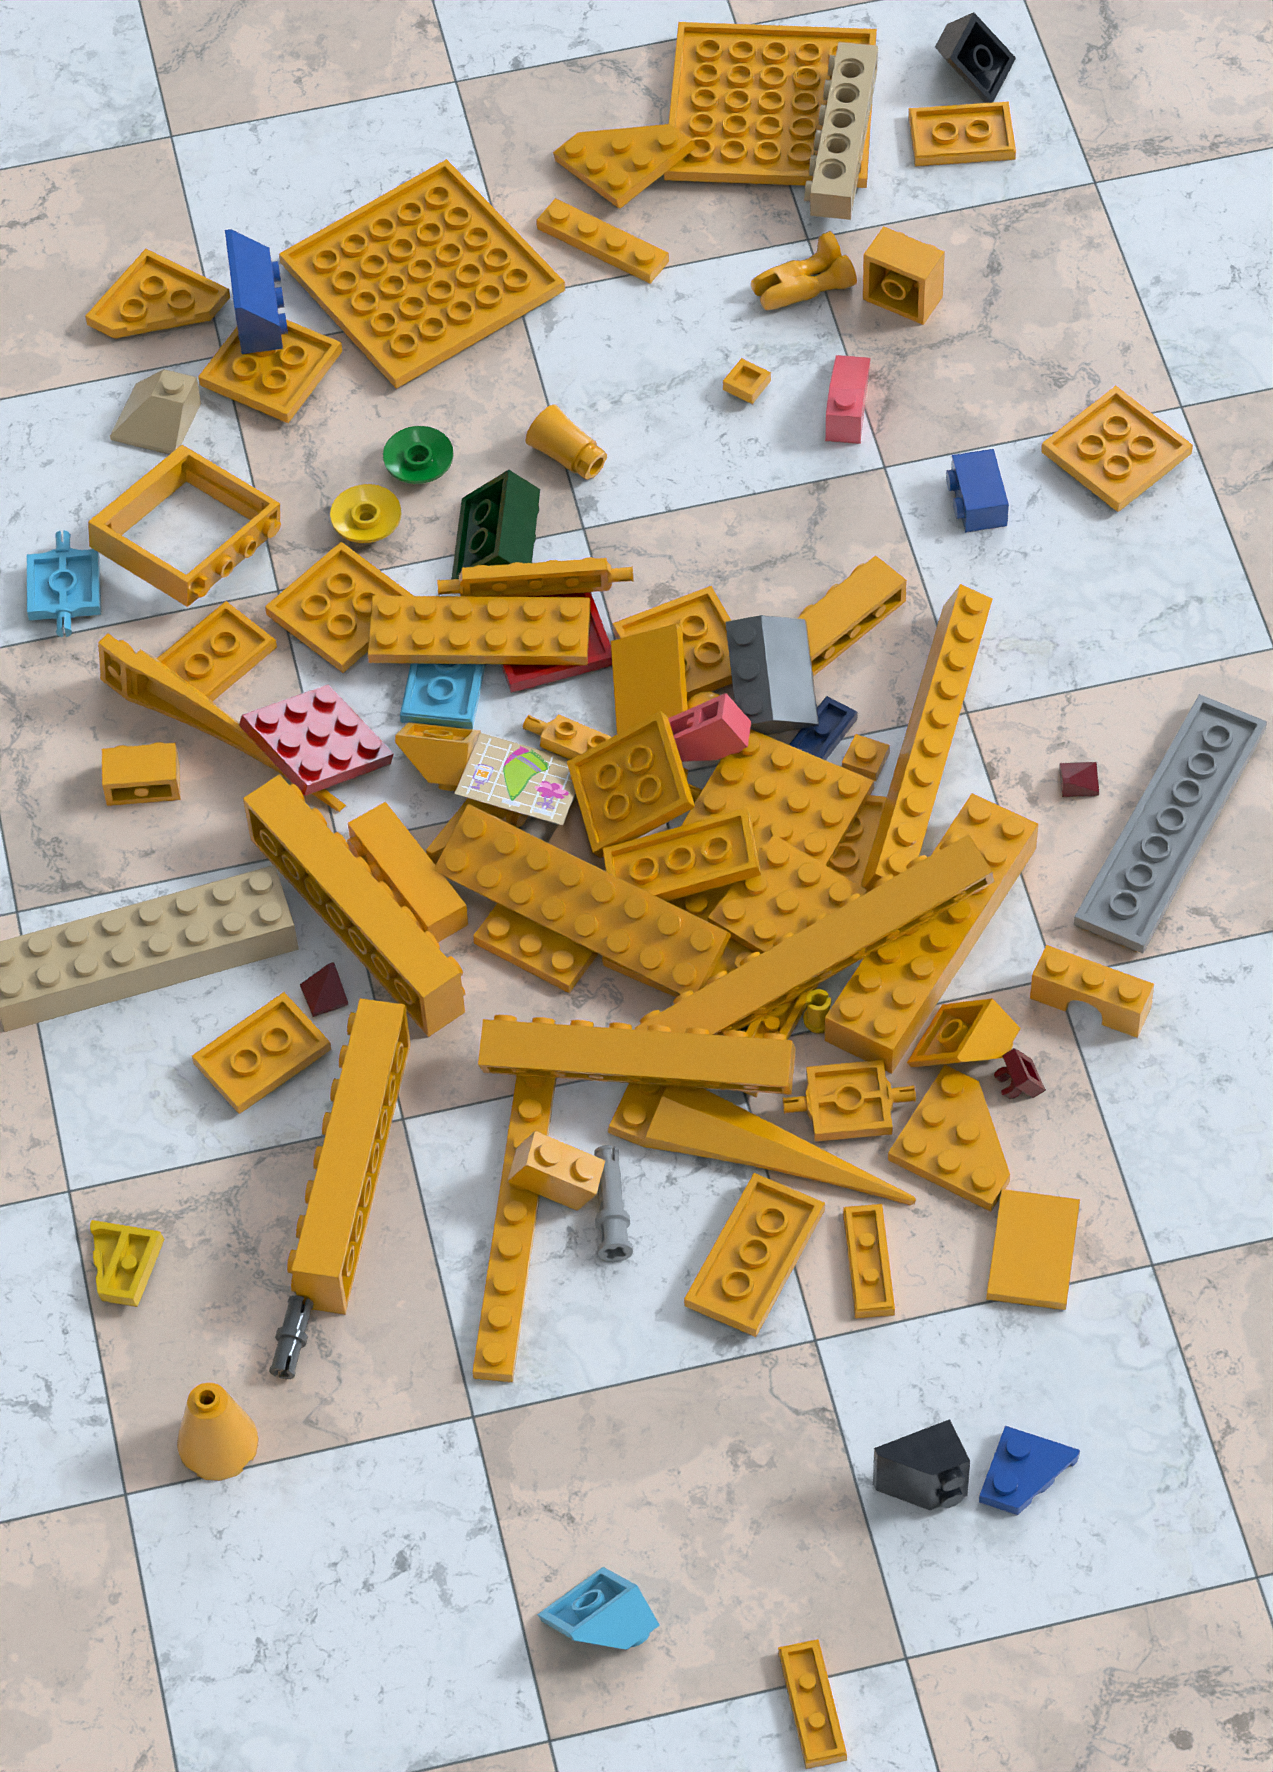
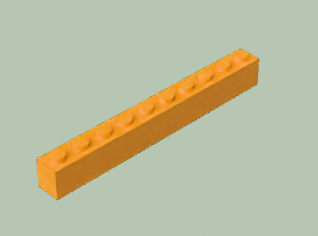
M962 584L957 587L943 605L861 882V887L866 889L867 892L873 890L874 883L889 874L895 877L907 870V864L919 857L993 600Z
M969 834L962 838L954 836L942 843L939 847L940 851L928 858L926 855H922L909 862L906 866L907 870L894 877L892 874L882 877L874 883L873 890L862 896L854 894L840 903V909L828 916L826 913L815 916L807 922V928L795 935L792 932L782 935L774 941L773 948L762 954L754 952L740 961L739 964L741 966L728 974L726 971H722L713 975L707 980V986L695 993L692 990L682 993L673 1000V1006L662 1012L654 1010L640 1019V1025L636 1026L635 1030H647L649 1025H662L671 1028L670 1032L686 1033L687 1028H703L709 1030V1035L723 1036L725 1031L728 1030L739 1031L994 882L993 872Z

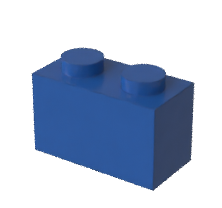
M994 449L952 455L951 470H946V482L949 492L955 491L956 498H953L954 513L956 519H962L965 533L1007 526L1009 503Z

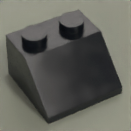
M950 1419L874 1448L873 1485L876 1491L927 1510H933L938 1507H953L959 1504L964 1497L968 1496L970 1459Z

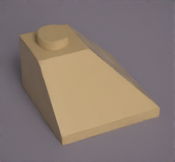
M163 369L136 383L112 430L110 439L170 455L181 446L201 405L197 377Z

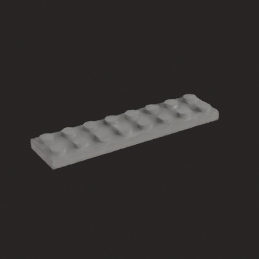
M1198 695L1075 914L1074 925L1142 954L1144 953L1266 731L1267 721L1203 695Z

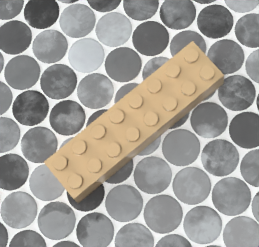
M275 865L0 941V1018L4 1032L299 950L295 925Z

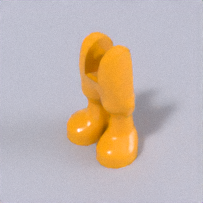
M828 231L819 236L817 252L804 260H791L762 272L752 279L751 289L755 295L761 296V305L767 311L812 299L820 292L852 287L857 284V276L850 258L847 255L841 254L835 235Z

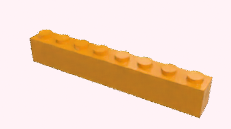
M494 1015V1020L483 1019L478 1066L484 1073L792 1095L796 1048L792 1040H787L786 1035L779 1033H765L763 1038L748 1037V1033L737 1030L725 1031L723 1036L709 1035V1030L703 1028H687L686 1033L670 1032L671 1028L662 1025H649L647 1030L632 1029V1025L620 1022L609 1023V1028L594 1027L593 1022L586 1020H571L570 1025L555 1024L554 1019L545 1017H534L532 1022H518L517 1017L511 1015Z

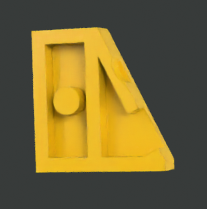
M91 1220L90 1231L94 1238L95 1247L93 1260L97 1268V1275L95 1277L97 1294L105 1302L138 1307L165 1240L160 1231Z

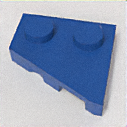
M1005 1425L980 1492L979 1503L1019 1515L1032 1503V1499L1037 1494L1045 1492L1055 1482V1478L1069 1465L1074 1466L1078 1462L1080 1450Z

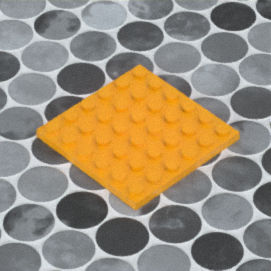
M678 22L669 124L691 138L695 149L665 172L664 180L806 186V181H813V176H809L811 155L818 154V151L814 150L816 130H822L823 125H819L820 106L827 105V100H823L825 80L832 79V76L828 75L830 55L836 56L838 42L876 46L877 29ZM872 105L857 188H867Z
M447 159L279 253L280 263L396 389L566 291L565 281Z

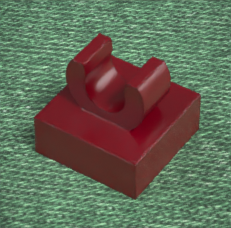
M1016 1048L1002 1055L1007 1067L999 1068L994 1073V1077L1002 1083L1011 1078L1010 1085L1001 1090L1002 1095L1009 1099H1014L1024 1092L1034 1098L1046 1091L1030 1057Z

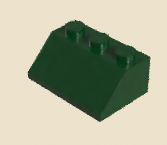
M507 470L464 496L461 500L451 579H459L462 568L509 565L515 562L532 563L541 489L511 470Z

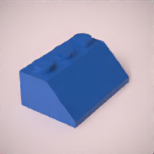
M232 229L225 230L241 353L247 354L283 349L281 335L288 334L286 315L285 313L278 314V308H285L282 287L275 288L274 283L281 282L279 262H271L269 247Z

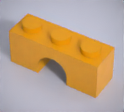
M1046 945L1032 974L1030 999L1065 1012L1070 1001L1086 1002L1101 1013L1103 1026L1138 1038L1152 1007L1154 983Z

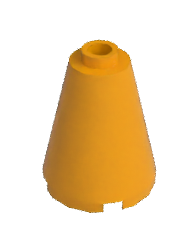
M202 1383L193 1388L187 1398L177 1438V1448L181 1461L186 1467L197 1473L198 1477L205 1480L222 1481L237 1476L251 1459L253 1461L257 1454L259 1438L256 1426L250 1416L223 1387L216 1383Z

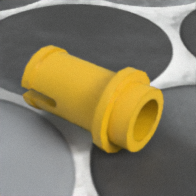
M821 989L809 992L806 997L807 1010L803 1016L806 1028L817 1034L825 1032V1016L829 1012L831 997L828 998V992Z

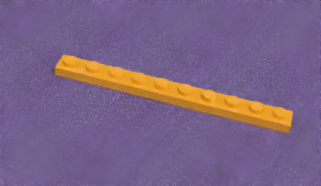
M516 1075L472 1371L473 1379L513 1382L540 1195L508 1182V1177L516 1148L534 1131L549 1136L557 1078Z

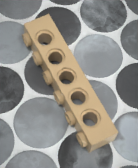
M838 42L836 56L830 55L828 75L832 76V79L825 80L823 100H827V105H821L819 112V125H823L822 130H816L814 139V150H817L818 154L811 155L809 176H813V181H806L804 201L810 202V216L851 220L878 71V46Z

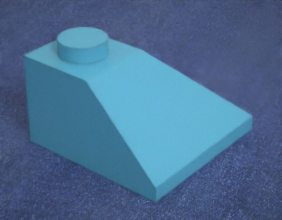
M605 1567L596 1571L537 1614L542 1622L574 1641L625 1650L645 1642L649 1638L650 1632L660 1626L639 1587Z

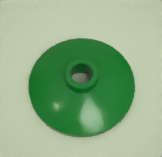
M412 426L396 432L386 442L383 450V461L387 471L394 478L410 484H423L440 478L448 471L454 457L453 446L449 438L441 431L428 426Z

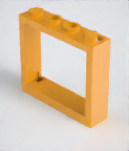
M184 445L179 446L88 521L89 547L186 607H189L198 598L204 597L215 583L221 578L227 577L242 560L251 557L256 549L268 538L274 537L281 527L279 502ZM185 482L190 483L250 520L187 575L122 536Z

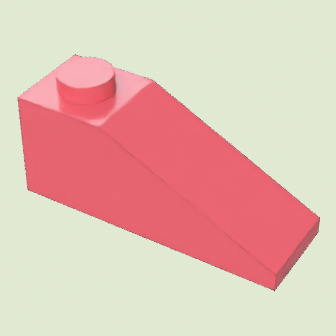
M836 355L828 393L825 441L861 444L871 358Z
M727 693L668 718L681 762L719 760L730 754H737L748 747L751 721Z

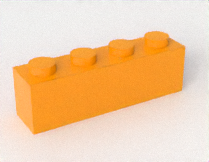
M876 555L865 564H859L847 579L840 584L833 585L821 600L814 605H808L797 618L805 619L807 622L813 677L906 602L907 580Z
M386 801L348 822L350 838L347 840V844L355 858L360 856L366 861L371 869L372 876L378 883L384 881L394 895V900L400 907L406 906L411 910L416 918L417 925L423 932H431L436 940L440 942L469 925L465 902L442 874L433 870L435 867L433 861Z

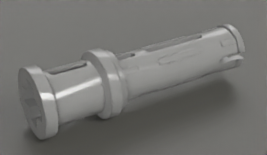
M603 1145L594 1151V1156L605 1160L598 1187L600 1212H598L595 1218V1225L600 1231L601 1244L597 1247L598 1257L608 1262H619L628 1259L633 1254V1246L628 1241L627 1228L630 1226V1215L624 1210L622 1201L619 1149L615 1146L611 1148V1145Z

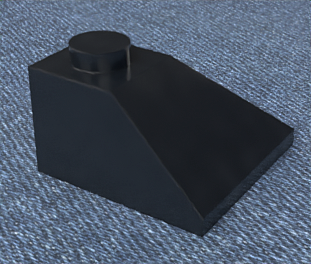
M975 12L948 23L935 45V48L985 103L994 102L1016 60V57Z

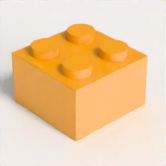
M883 226L863 254V300L924 325L943 298L945 251L931 244H925L908 237L902 232H896Z

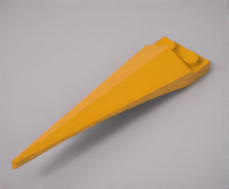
M109 633L98 642L100 679L127 701L154 710L207 733L285 776L243 731L237 720L157 658L141 649L135 654L133 648L126 641H118ZM326 789L312 793L338 812L346 806Z
M629 1083L608 1127V1133L645 1148L684 1153L773 1170L841 1186L907 1205H913L916 1202V1198L913 1195L704 1088Z

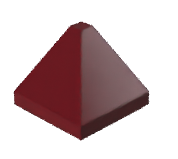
M1097 762L1059 763L1062 797L1099 796Z
M334 962L327 964L300 984L312 1017L349 1005Z

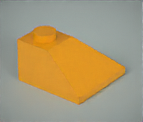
M409 722L395 735V743L428 783L438 784V788L441 790L456 791L481 730Z
M993 998L942 1004L907 1063L912 1068L1003 1058L1002 1055L1012 1049L1013 1041L1021 1028Z

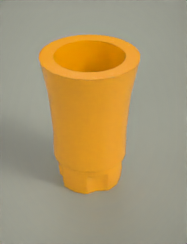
M556 404L550 405L540 412L526 434L525 441L527 445L545 453L572 473H578L586 480L594 478L601 471L607 459V453L597 446L596 441L577 427Z

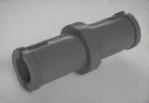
M295 1295L289 1297L283 1325L277 1329L275 1336L278 1344L269 1372L277 1376L278 1370L281 1371L279 1378L293 1379L295 1377L300 1350L306 1346L308 1340L305 1332L314 1303L310 1299H306L305 1305L302 1304L304 1299L302 1296Z

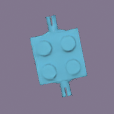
M63 530V539L61 531L55 534L56 549L46 553L27 554V614L29 621L57 619L56 634L60 637H64V630L66 637L72 634L71 618L101 615L99 552L94 549L77 550L70 548L71 534Z

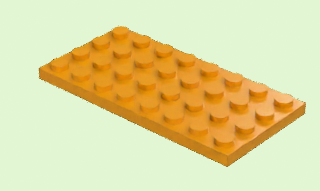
M750 729L748 747L737 754H730L721 758L694 803L695 808L690 810L681 826L747 808L751 816L757 854L774 834L829 867L832 856L834 858L837 854L838 846L844 842L846 833H849L856 821V816L860 814L866 804V799L874 790V780ZM735 883L667 902L708 922V916ZM730 938L710 978L722 971H726L728 974L741 966L739 963L742 959L754 952ZM604 956L602 957L603 966L673 997L680 995Z

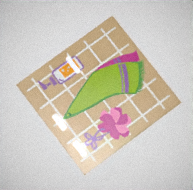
M480 733L455 794L563 825L575 795V789L567 765L569 759Z

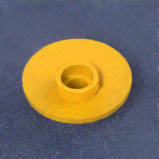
M361 484L344 490L336 497L330 510L331 523L335 531L343 538L357 543H372L386 538L398 527L402 515L401 505L395 494L387 488L375 484Z

